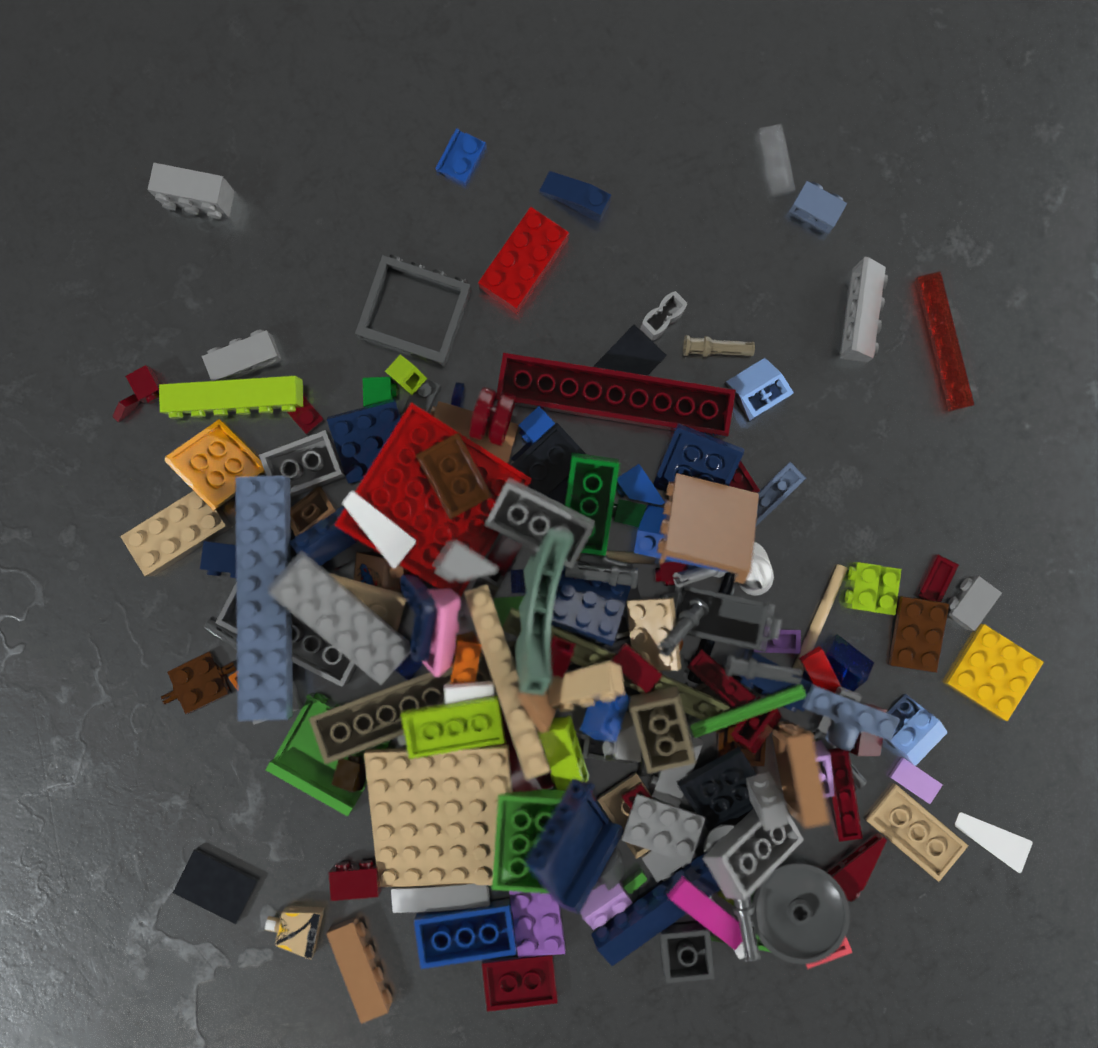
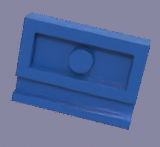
M456 128L436 166V171L466 186L486 148V143Z

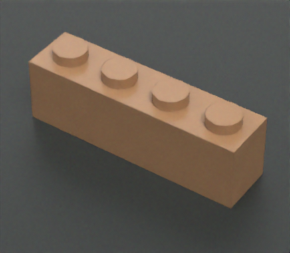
M356 916L331 926L326 934L361 1024L387 1014L392 1003L390 991L385 989L382 983L384 977L379 966L376 967L373 960L375 958L373 947L366 942L364 924L359 922Z

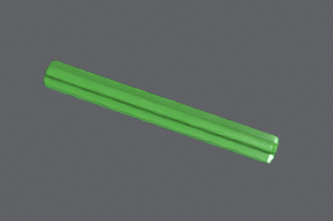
M801 684L691 724L692 735L694 738L706 735L806 697V693Z

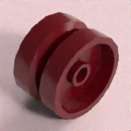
M483 387L474 407L469 437L482 441L490 428V443L503 446L511 422L516 396L503 393L499 398L497 406H495L496 391Z

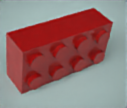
M530 207L479 280V289L515 314H518L569 241V232Z

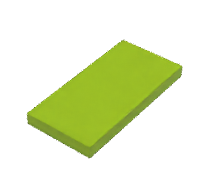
M498 695L401 711L409 759L505 743Z

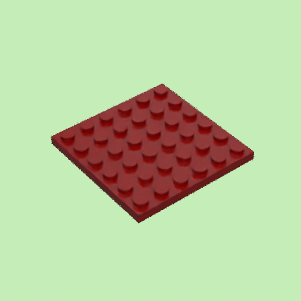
M411 402L355 493L415 539L416 543L401 560L400 566L436 588L452 589L461 597L472 578L462 581L454 579L452 582L445 580L435 573L437 568L433 567L432 564L447 541H456L484 559L500 533L486 526L485 523L508 478L527 487L532 479L459 433L492 497L449 519L415 455L459 432ZM345 507L334 526L382 554Z

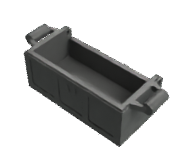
M676 586L675 592L665 595L660 594L659 598H669V596L674 598L676 624L679 621L680 613L689 608V603L692 599H700L707 604L709 613L706 617L701 618L697 628L690 630L687 635L766 652L768 640L778 639L782 620L776 619L773 616L775 605L771 603L688 586L680 588Z

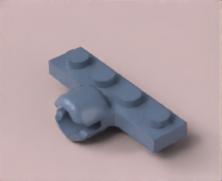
M812 684L802 706L807 710L831 719V724L825 738L832 745L844 750L853 749L857 737L862 731L891 741L900 720L896 716Z

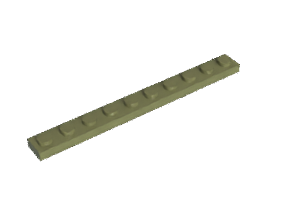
M511 607L502 630L516 637H519L522 631L520 614L518 609ZM551 625L550 642L552 637L556 636L575 643L571 661L586 668L610 662L616 654ZM622 673L623 685L638 692L646 693ZM665 675L648 691L652 692L678 686L684 712L701 720L726 712L730 708L729 704Z

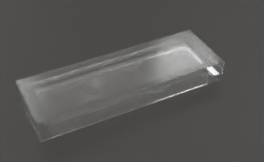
M782 124L759 128L758 133L771 197L794 193L795 185Z

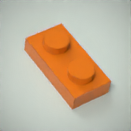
M458 641L450 684L475 683L481 644Z

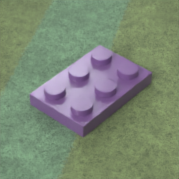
M509 891L518 958L565 954L566 946L561 910L553 897L548 893Z

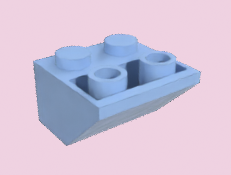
M763 358L725 382L729 389L736 390L735 399L749 421L794 393L782 373L766 358Z
M907 694L887 712L900 719L892 740L887 741L914 766L948 733L939 719Z

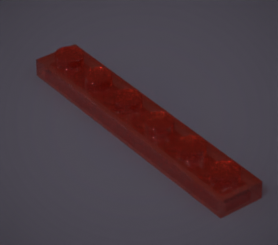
M941 271L918 276L916 283L948 410L950 412L974 406Z

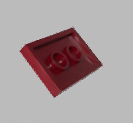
M553 955L510 957L482 961L487 1012L558 1003Z

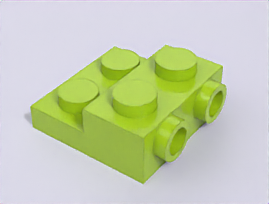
M853 562V566H850L848 571V580H851L850 589H847L845 594V603H848L847 608L896 615L902 569Z

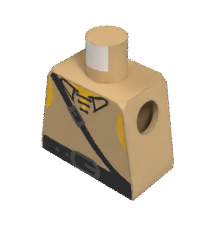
M288 906L283 910L281 918L268 916L265 930L277 933L275 943L277 947L312 959L316 953L325 908Z

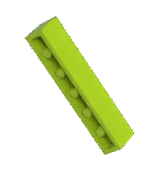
M297 376L159 384L160 413L169 415L171 419H181L185 414H191V417H206L205 413H213L214 416H227L228 412L236 411L238 415L251 414V410H259V413H273V409H281L282 412H295L296 408L303 407V380Z

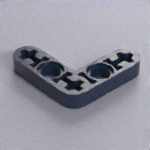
M405 574L400 579L401 593L415 612L410 649L411 657L414 662L428 661L436 618V603L417 575Z

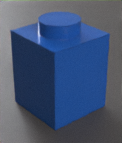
M538 406L518 425L521 429L519 435L527 443L530 441L535 443L555 423Z

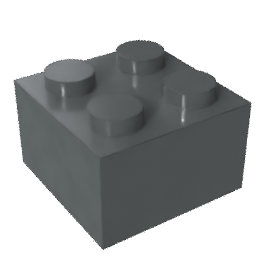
M701 923L670 925L660 932L663 974L666 983L714 979L709 929Z

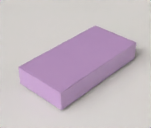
M903 757L900 758L889 775L890 778L928 804H931L943 784Z

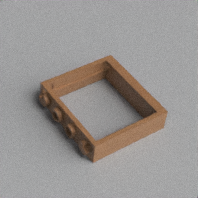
M780 720L770 734L786 809L804 828L828 824L829 818L812 733L794 724V722Z

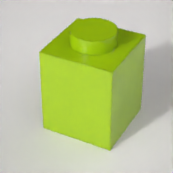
M401 354L385 370L410 395H413L427 380L422 372Z

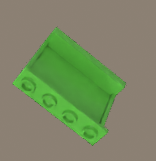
M319 692L307 695L303 708L274 759L269 762L265 770L348 817L367 785V775L363 790L350 792L331 785L338 760L328 764L324 763L309 718L342 705L336 704L334 706L327 702L329 698ZM392 739L367 749H387ZM367 749L356 752L354 754L361 755L363 757L362 760L365 761L364 752Z

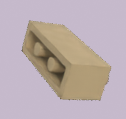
M605 662L565 673L564 678L552 677V681L548 686L550 706L560 709V712H571L577 706L590 707L594 706L597 701L610 702L616 700L617 696L625 695L622 667L612 662Z

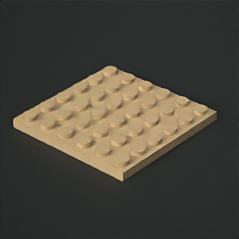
M508 745L463 749L409 759L407 748L367 749L364 752L380 887L461 884L492 885L498 794L512 793Z

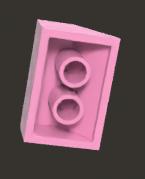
M452 589L428 590L436 603V618L430 657L428 661L422 662L435 677L442 675L454 664V656L456 655L457 645L455 641L456 633L459 632V622L457 619L458 611L461 609V600Z

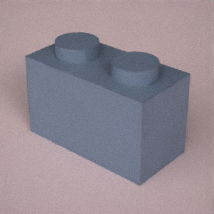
M806 181L789 212L829 234L847 203L843 201L841 196L835 193L830 194L823 190V187L818 183Z

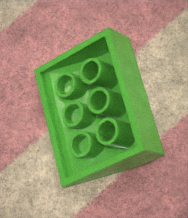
M545 789L498 794L492 890L549 894L525 864V861L565 794V790Z

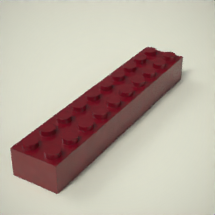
M503 353L496 401H499L503 393L516 396L515 405L530 408L540 406L543 410L675 431L679 423L712 437L725 439L729 436L736 390Z

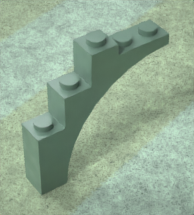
M549 529L536 556L531 555L524 569L527 593L519 607L522 631L514 645L519 688L522 693L544 695L552 681L550 667L552 612L561 570L574 540L572 532Z

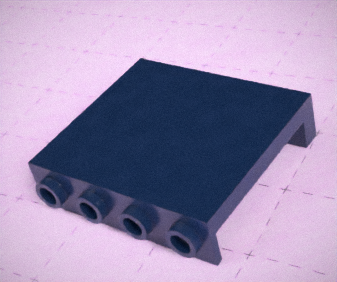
M573 778L526 859L525 864L560 907L580 914L617 846L624 829L621 825L609 822L591 796V792L595 787L594 784Z

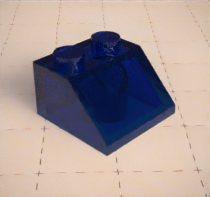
M836 634L822 647L842 688L854 692L868 680L874 662L841 636ZM804 671L802 675L810 681L806 671Z

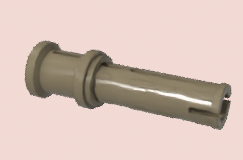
M685 335L683 355L702 354L703 357H708L710 354L753 357L755 342L712 340L709 336L692 338L689 335Z

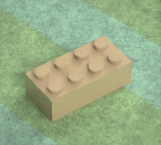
M192 491L120 537L144 576H155L202 547L204 541L210 542L233 527L221 507L213 511L195 491Z

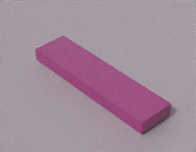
M682 876L667 896L736 950L742 943L739 921Z

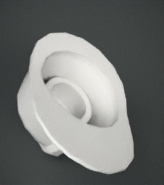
M754 542L751 572L744 584L739 582L738 584L745 593L756 596L762 595L770 589L773 584L774 575L764 548L757 542Z

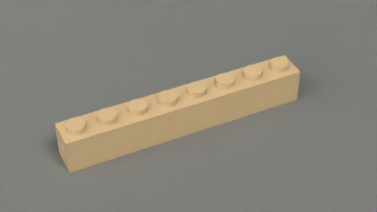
M484 585L464 592V597L525 779L527 780L550 772L535 725L517 697L520 689L518 675L488 586Z

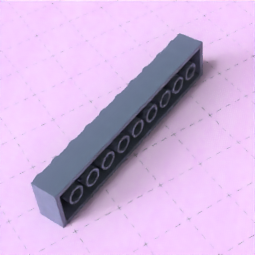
M286 476L236 477L238 721L287 720L293 717L292 612L269 594L268 588L291 563V544L289 543L291 541L290 478Z

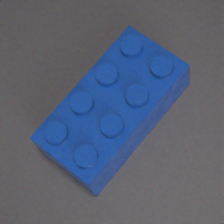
M510 899L491 901L490 905L486 907L420 912L415 916L414 926L421 969L516 954L517 944Z

